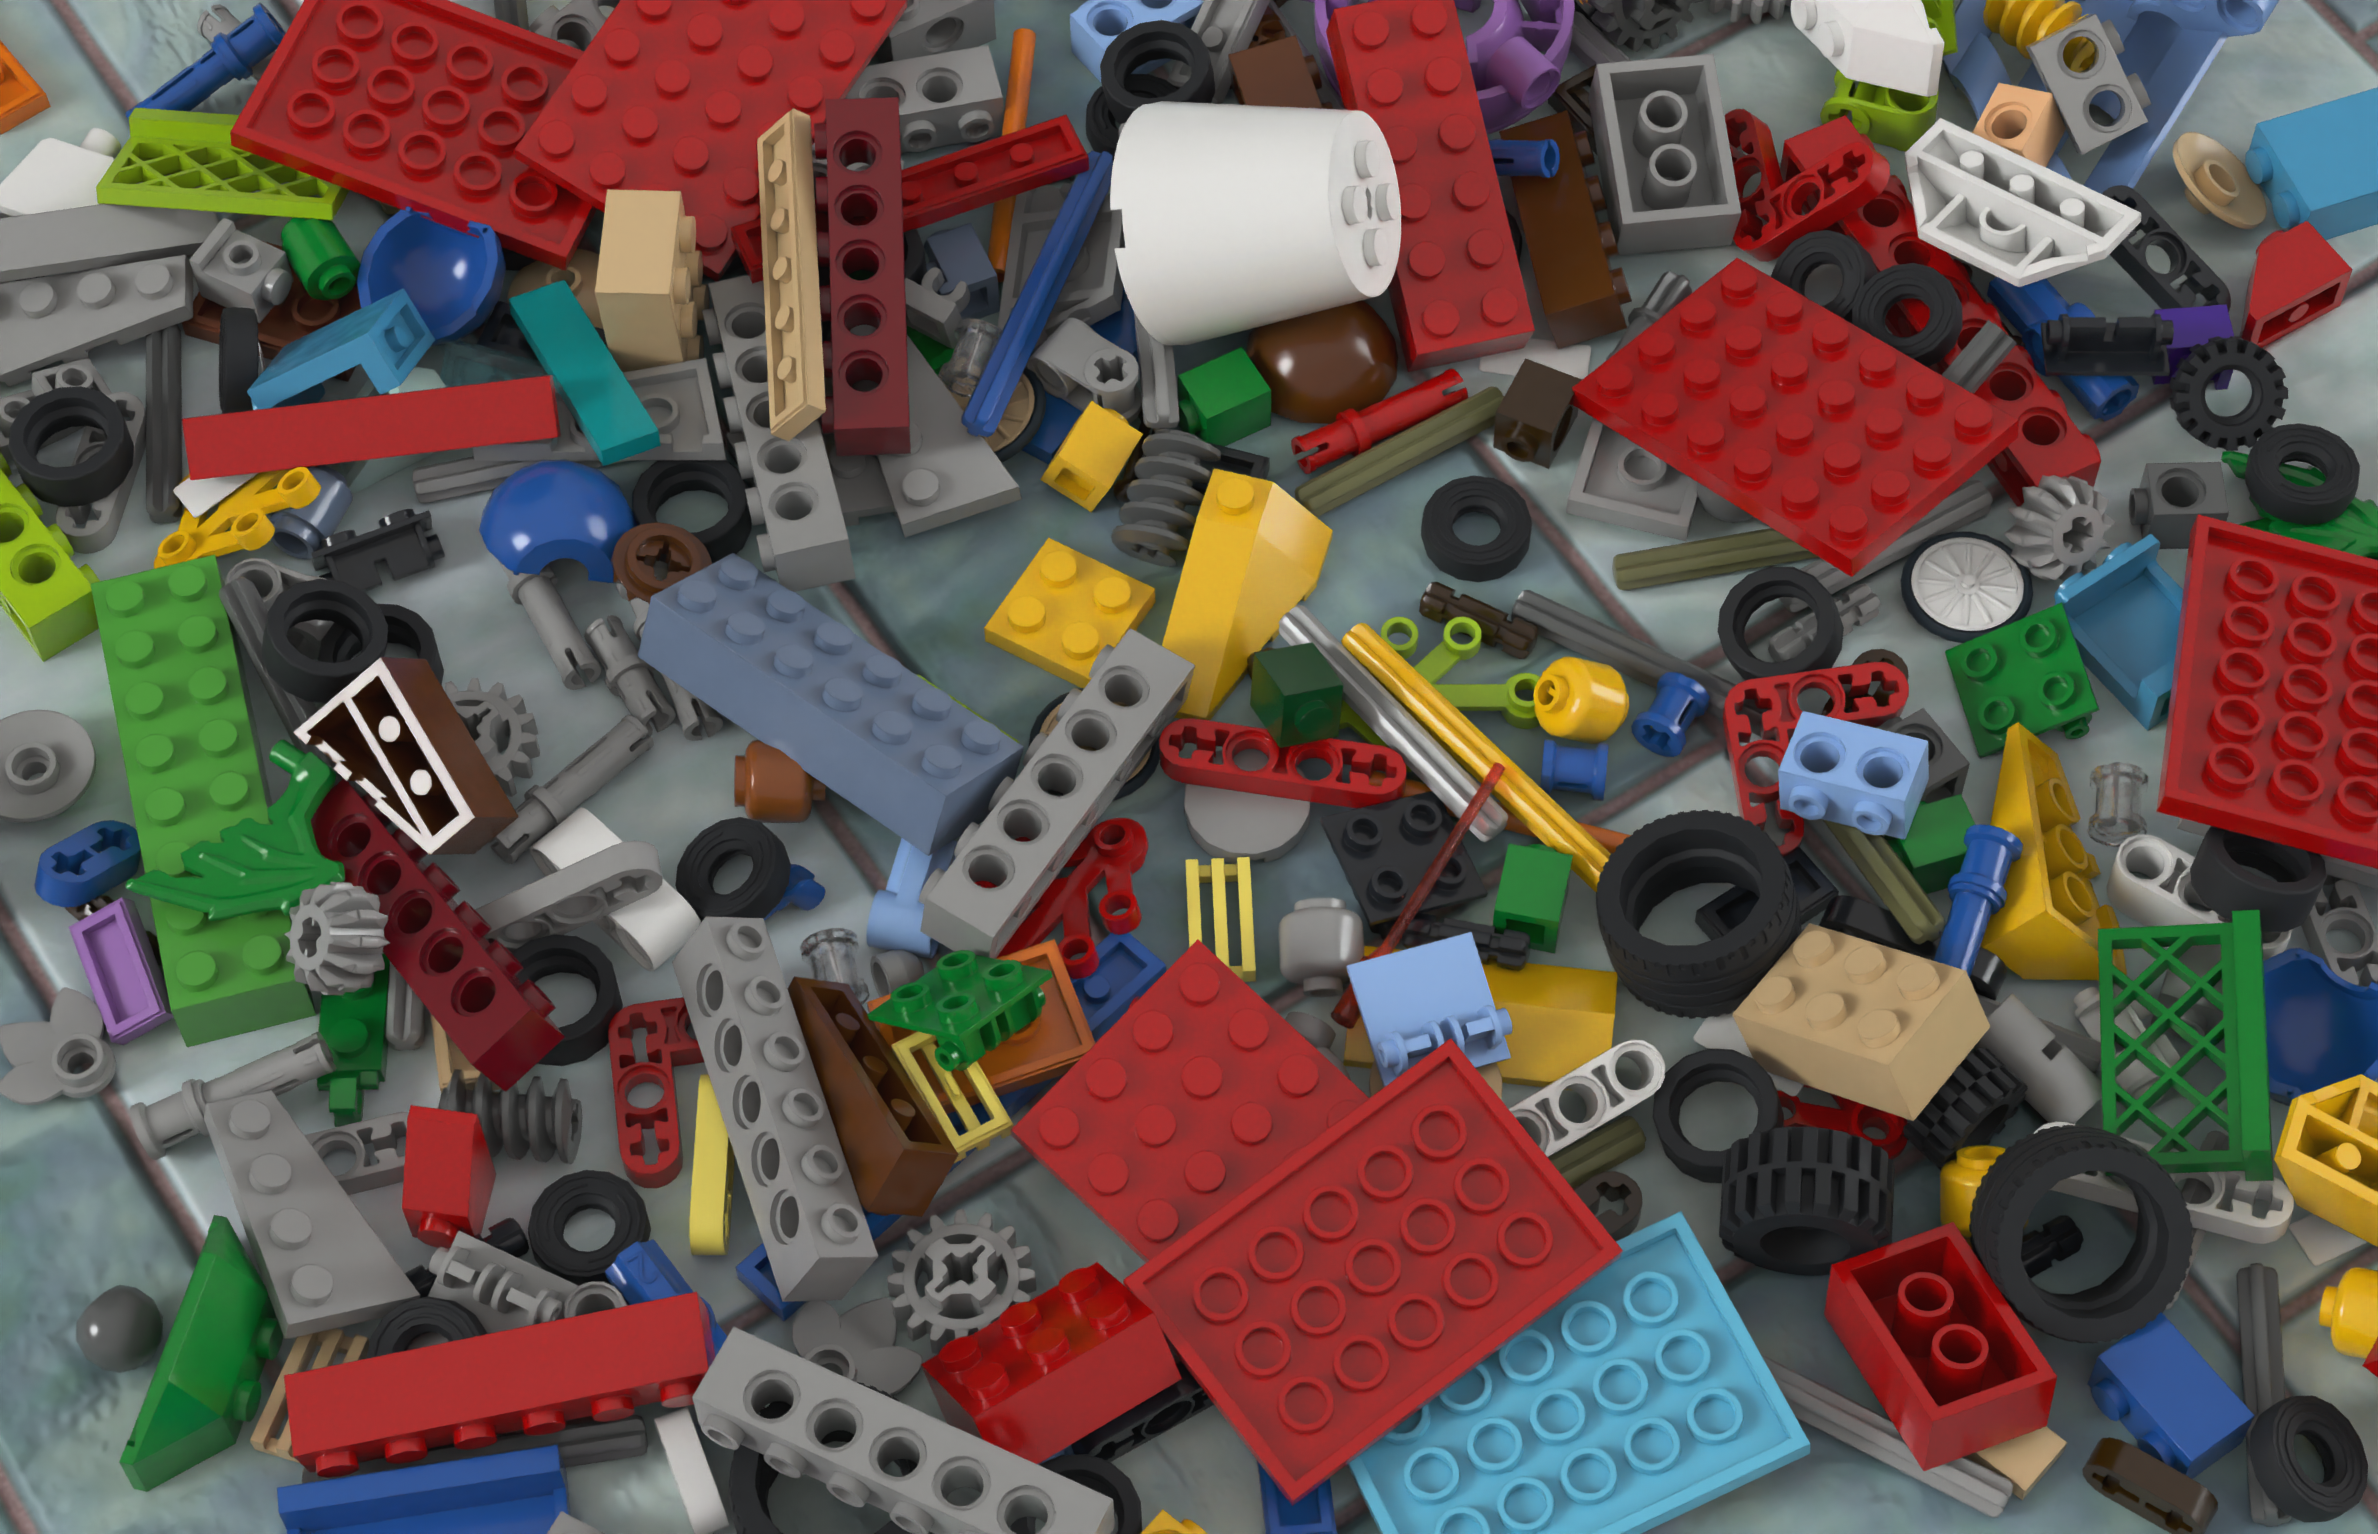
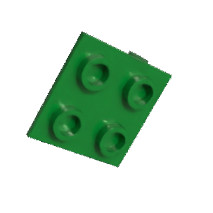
M2062 602L1945 651L1980 758L2003 750L2007 730L2017 722L2035 736L2056 729L2059 732H2064L2067 739H2078L2089 732L2088 724L2092 720V713L2100 710Z
M969 950L955 951L941 957L934 969L915 982L896 988L891 993L889 1000L867 1015L869 1020L935 1035L939 1045L935 1050V1058L938 1064L946 1071L954 1069L963 1071L984 1056L986 1051L994 1050L1000 1045L1001 1041L1008 1040L1014 1033L1040 1017L1042 1007L1046 1003V998L1039 986L1053 976L1049 970L1022 965L1015 960L1003 961L976 955Z

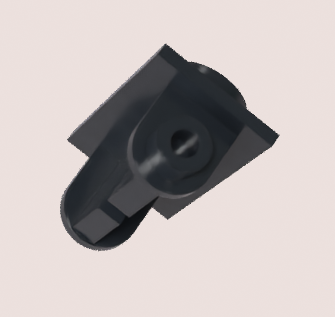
M2060 314L2058 320H2048L2047 323H2041L2046 376H2169L2170 374L2166 345H2172L2174 327L2172 320H2162L2160 314H2152L2151 317H2118L2116 323H2106V317H2069L2068 314Z
M413 509L397 511L379 520V529L359 536L356 535L355 530H347L325 538L319 543L321 549L311 553L315 571L328 567L329 573L319 577L327 580L343 581L366 592L382 586V581L375 566L376 563L386 560L394 581L436 567L434 561L445 557L437 534L428 537L424 535V532L432 529L430 511L428 510L415 515Z

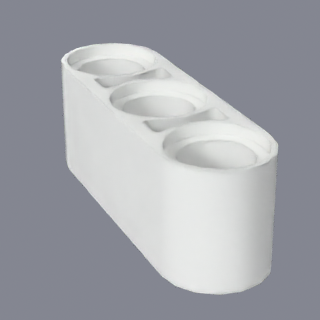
M580 807L531 846L530 853L538 868L545 876H548L623 841L591 812ZM662 879L660 888L651 895L593 921L637 963L650 972L655 971L680 950L701 924L700 918L691 905L664 879Z
M2138 834L2129 837L2120 845L2106 886L2110 902L2120 912L2147 927L2232 922L2218 915L2207 906L2192 887L2190 868L2195 859L2194 856L2161 838L2149 834ZM2130 872H2141L2151 879H2140ZM2188 903L2203 905L2209 911L2196 910ZM2292 930L2287 932H2262V938L2268 942L2263 943L2264 960L2285 951Z
M1631 1039L1603 1052L1508 1109L1544 1154L1549 1157L1652 1096L1664 1081L1665 1063L1662 1055L1653 1045L1643 1040ZM1619 1057H1628L1639 1066L1642 1075L1641 1083L1637 1090H1630L1618 1081L1615 1074V1065ZM1564 1089L1573 1090L1584 1099L1586 1115L1581 1123H1573L1567 1120L1561 1113L1559 1097Z

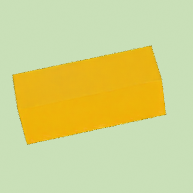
M1364 946L1365 960L1402 951V949ZM1489 959L1488 965L1482 964L1496 1010L1505 1008L1512 1022V1033L1505 1035L1511 1058L1497 1062L1502 1083L1545 1087L1612 1048L1618 977L1616 972L1526 963L1522 970L1517 971L1497 967V960ZM1351 985L1343 1065L1371 1069L1375 1058Z

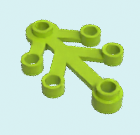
M1393 617L1383 624L1380 637L1404 659L1411 657L1418 646V629L1415 623L1405 617ZM1456 617L1450 620L1444 628L1443 641L1413 667L1459 711H1501L1505 720L1516 728L1532 729L1540 726L1535 714L1534 700L1523 701L1515 694L1519 690L1534 692L1535 686L1540 679V676L1536 674L1520 673L1509 678L1505 684H1435L1460 660L1470 659L1478 653L1481 644V629L1478 623L1471 618ZM1400 632L1406 634L1410 640L1405 644L1397 645L1392 643L1388 637L1393 633ZM1463 632L1469 634L1473 640L1468 644L1461 645L1455 643L1451 637L1456 633ZM1342 700L1339 729L1350 727L1368 744L1390 748ZM1454 759L1467 773H1469L1456 759ZM1406 765V773L1411 772L1412 770Z

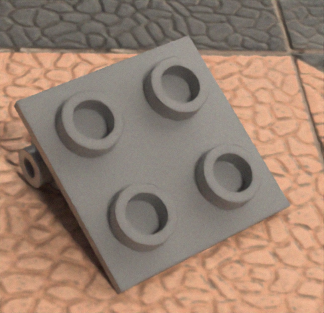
M458 1231L450 1250L439 1247L433 1254L429 1264V1271L436 1274L437 1277L428 1296L459 1303L477 1316L487 1334L564 1319L565 1302L570 1293L578 1287V1285L461 1231ZM430 1332L422 1334L413 1340L407 1350L449 1341L439 1333Z

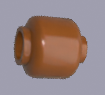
M754 740L748 744L745 755H735L734 805L735 807H744L749 819L761 823H801L809 818L812 801H825L826 785L805 772L796 761L781 750L769 746L760 740Z

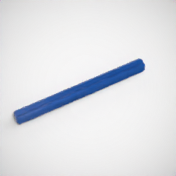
M1091 151L1087 154L1089 157V170L1076 175L962 414L961 423L968 428L967 432L972 436L990 437L995 433L1111 187L1113 155L1106 151L1102 153Z

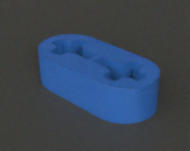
M114 820L100 821L47 848L41 853L34 883L36 893L44 901L52 905L77 907L129 880L137 873L141 857L137 830L124 822Z

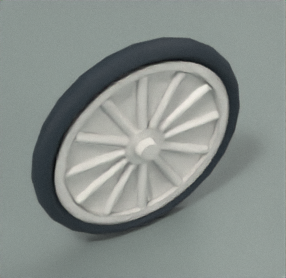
M1950 532L1937 535L1923 542L1915 549L1903 567L1900 582L1902 598L1907 610L1917 623L1930 633L1945 640L1965 643L2025 618L2033 598L2032 579L2027 567L2019 564L2016 559L2011 557L2012 549L2003 542L1988 535L1974 532Z

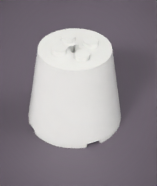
M1161 101L1143 104L1138 107L1128 118L1122 129L1112 167L1110 210L1122 209L1125 247L1114 248L1129 302L1142 326L1158 342L1167 346L1190 345L1373 298L1381 295L1391 283L1398 262L1401 242L1400 194L1395 166L1388 144L1377 123L1367 113L1358 110Z

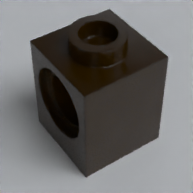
M1525 358L1496 411L1493 448L1505 452L1517 461L1532 462L1549 469L1578 416V408L1573 406L1574 392L1572 387L1582 379Z

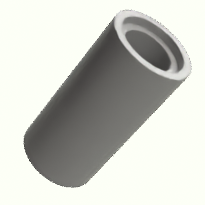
M2013 993L1987 1017L1990 1028L1973 1049L1977 1051L1979 1048H1987L2028 1086V1090L2025 1092V1100L2048 1123L2057 1121L2075 1124L2102 1097V1081L2066 1045L2062 1046L2054 1038L2056 1035Z

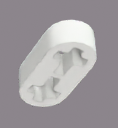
M684 1407L654 1418L666 1458L694 1534H711L729 1527L717 1486L688 1408Z

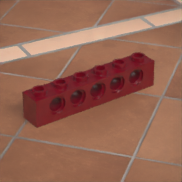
M899 98L825 99L826 123H814L816 160L827 159V176L816 177L817 213H828L829 231H817L818 267H830V285L819 286L821 323L831 322L832 340L822 341L824 378H833V396H825L826 412L822 414L823 434H835L837 456L911 454ZM854 163L870 165L868 169L863 171H852L846 168ZM857 216H865L872 219L870 223L860 226L848 223L850 219ZM859 270H866L875 274L867 280H855L849 277L850 274ZM859 325H870L877 329L875 332L865 336L855 335L850 332L851 329ZM861 380H871L879 384L875 389L866 392L857 391L851 387L854 383Z
M343 778L328 792L311 819L314 837L320 853L325 858L343 863L345 870L344 882L352 883L353 886H362L366 893L378 895L380 901L379 913L388 916V922L384 927V938L390 942V944L383 947L382 952L471 1065L507 1092L565 1037L548 1016L556 1009L555 1005L530 979H527L523 984L519 981L516 975L523 969L521 963L497 939L489 944L484 936L492 929L490 925L468 902L464 900L458 905L454 901L453 897L460 891L459 887L436 863L433 862L428 867L424 864L422 859L428 853L400 828L396 829L392 821L374 806L377 801L368 792L364 795L352 783Z

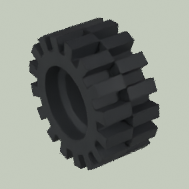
M2219 336L2209 338V343L2204 345L2196 344L2189 350L2192 353L2185 360L2181 358L2175 366L2179 370L2176 377H2171L2169 388L2173 390V398H2169L2171 409L2176 412V419L2181 427L2206 446L2214 449L2220 447L2226 451H2238V447L2243 445L2250 448L2255 445L2257 439L2263 433L2274 428L2272 425L2277 418L2283 419L2286 411L2282 407L2283 399H2288V388L2283 383V379L2286 376L2283 369L2274 361L2275 358L2268 351L2251 341L2249 342L2235 336H2230V338H2221ZM2224 370H2237L2245 374L2250 381L2252 389L2251 399L2246 408L2236 415L2227 417L2216 415L2207 406L2205 400L2206 386L2217 373Z
M1979 1048L1975 1054L1971 1052L1965 1057L1914 1121L1907 1119L1909 1123L1903 1127V1136L1941 1171L1944 1164L1957 1158V1151L1968 1146L1989 1145L1990 1138L1995 1133L1999 1134L2006 1127L2005 1121L2012 1118L2019 1108L2016 1106L2024 1101L2028 1086L1987 1048Z

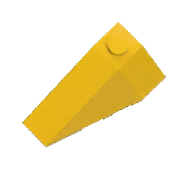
M1213 469L1197 515L1162 643L1164 648L1195 665L1187 700L1174 718H1195L1210 721L1248 674L1247 669L1249 665L1247 658L1254 652H1260L1268 640L1271 642L1275 640L1279 635L1278 622L1283 615L1294 608L1300 600L1305 602L1317 587L1333 537V530L1272 481Z
M2017 722L2007 730L1990 825L2002 828L2018 837L2023 844V851L2020 859L2011 863L2004 884V889L2007 892L2005 906L1996 914L1990 916L1981 947L1997 955L2008 968L2022 979L2099 980L2098 929L2120 928L2112 906L2107 904L2099 906L2091 879L2101 873L2094 855L2086 853L2081 841L2072 830L2071 826L2076 824L2081 818L2058 754ZM2123 949L2113 950V965L2127 975Z

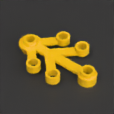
M306 467L259 472L219 502L217 511L207 520L208 510L195 518L185 507L178 531L167 536L159 545L158 554L154 560V569L211 555L219 557L243 549L252 551L261 548L270 541L275 532V527L266 514L290 507L300 509L309 505L319 495L321 485ZM190 474L184 477L179 484L188 479Z

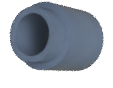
M324 465L306 467L321 485L320 493L312 503L300 509L290 507L273 512L270 518L275 527L271 541L279 549L296 558H312L311 553L321 549L319 543L334 534L353 501V496L347 487L346 479L336 470Z

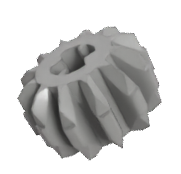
M2042 475L2038 487H2022L2023 505L2021 507L2008 508L2016 518V524L2004 533L2012 543H2015L2011 557L2016 559L2019 564L2026 566L2032 575L2047 581L2050 579L2065 581L2070 576L2081 572V569H2096V552L2111 548L2103 538L2104 532L2116 523L2108 514L2104 513L2109 500L2103 497L2100 492L2094 491L2093 486L2088 485L2087 481L2074 476L2069 478L2063 476L2061 478L2056 475Z
M330 882V885L319 884L315 889H305L302 891L300 905L290 908L289 911L292 920L291 931L284 934L290 939V950L286 955V961L295 964L294 976L296 982L308 984L311 991H321L323 995H344V992H355L361 988L372 986L374 972L385 968L382 957L383 947L390 944L384 938V927L388 922V916L379 913L380 901L378 895L366 893L362 886H353L349 882Z

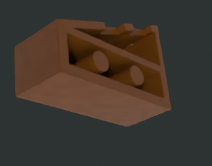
M380 657L293 732L306 745H315L336 764L334 770L346 781H355L377 801L374 806L429 855L475 854L519 817L426 659Z

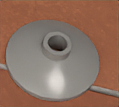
M28 710L12 714L0 720V819L21 823L45 820L64 812L84 795L95 774L96 752L89 734L81 724L67 715L50 710ZM36 773H44L41 777L37 779L28 780L32 775Z

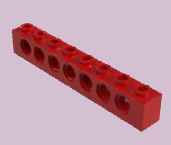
M1846 115L1784 140L1780 166L1783 184L1847 144L1863 142L1875 150L1874 145L1867 135L1859 134ZM1890 175L1886 187L1874 200L1824 229L1848 235L1856 240L1871 255L1877 273L1893 265L1916 263L1934 268L1952 283L1962 304V330L1955 347L1940 362L1928 367L1931 370L1942 375L1988 320L1996 324L2008 335L2002 327V321L1996 308L1991 303L1984 302L1971 285L1964 265L1959 260L1952 259L1947 252L1918 238L1913 205L1908 200L1905 187L1897 176ZM1820 189L1810 193L1804 200L1801 209L1805 214L1811 212L1818 204ZM1914 298L1903 299L1895 303L1888 310L1885 317V325L1894 336L1901 338L1911 337L1919 333L1927 325L1930 318V308L1922 300ZM2015 345L1974 393L1976 396L2018 419V438L1988 462L1987 466L2017 507H2021L2024 503L2022 487H2038L2042 475H2056L2061 478L2063 476L2067 478L2074 476L2087 481L2088 485L2093 486L2094 489L2101 463L2097 445L2089 435L2082 434L2068 416L2062 397L2057 391L2049 390L2036 373L2028 351L2021 345Z

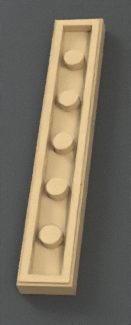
M794 108L788 111L757 139L771 435L786 441H790L826 412L810 115Z

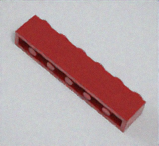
M692 1292L284 1375L293 1457L310 1473L316 1472L319 1477H340L358 1471L359 1463L386 1458V1462L394 1464L414 1462L427 1457L429 1448L455 1444V1448L462 1450L483 1448L494 1444L497 1441L496 1435L518 1430H523L524 1434L531 1436L552 1434L563 1430L566 1427L565 1421L592 1416L593 1420L599 1422L616 1421L633 1415L635 1413L634 1407L660 1401L662 1406L668 1408L693 1405L692 1397L715 1359L708 1309L699 1294Z

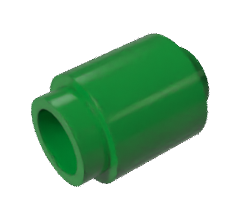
M295 217L288 221L281 232L282 250L286 252L291 268L308 294L317 300L339 299L347 295L357 282L360 262L334 222L331 220Z

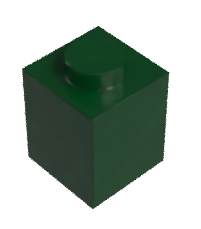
M1313 642L1254 653L1250 706L1280 748L1339 737L1344 684Z

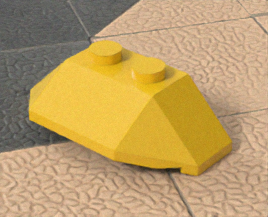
M2359 1074L2292 1099L2274 1160L2297 1206L2378 1247V1083Z

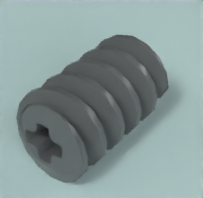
M1161 428L1156 429L1155 434L1148 435L1143 441L1142 449L1147 457L1140 458L1135 464V475L1139 479L1132 481L1128 485L1126 491L1131 502L1125 503L1119 511V518L1124 525L1117 526L1112 531L1111 539L1112 543L1120 551L1129 556L1158 566L1172 568L1177 566V563L1169 556L1170 551L1186 552L1190 544L1189 540L1177 533L1178 528L1194 529L1197 519L1186 512L1185 507L1186 505L1201 506L1204 498L1203 494L1192 488L1193 483L1208 484L1212 472L1200 465L1201 460L1219 461L1222 453L1211 444L1192 434Z
M455 1069L448 1086L441 1093L438 1109L478 1115L491 1157L498 1155L504 1145L509 1158L521 1160L526 1156L531 1146L532 1154L537 1161L548 1162L557 1149L563 1163L572 1164L574 1162L582 1132V1105L580 1100L571 1097L567 1079L560 1078L553 1096L550 1097L545 1096L541 1076H534L527 1093L519 1094L517 1082L507 1092L502 1089L500 1092L493 1091L491 1080L482 1073H480L474 1089H467L463 1070Z

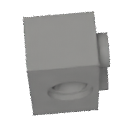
M908 0L906 10L875 55L881 63L978 47L996 39L994 0Z

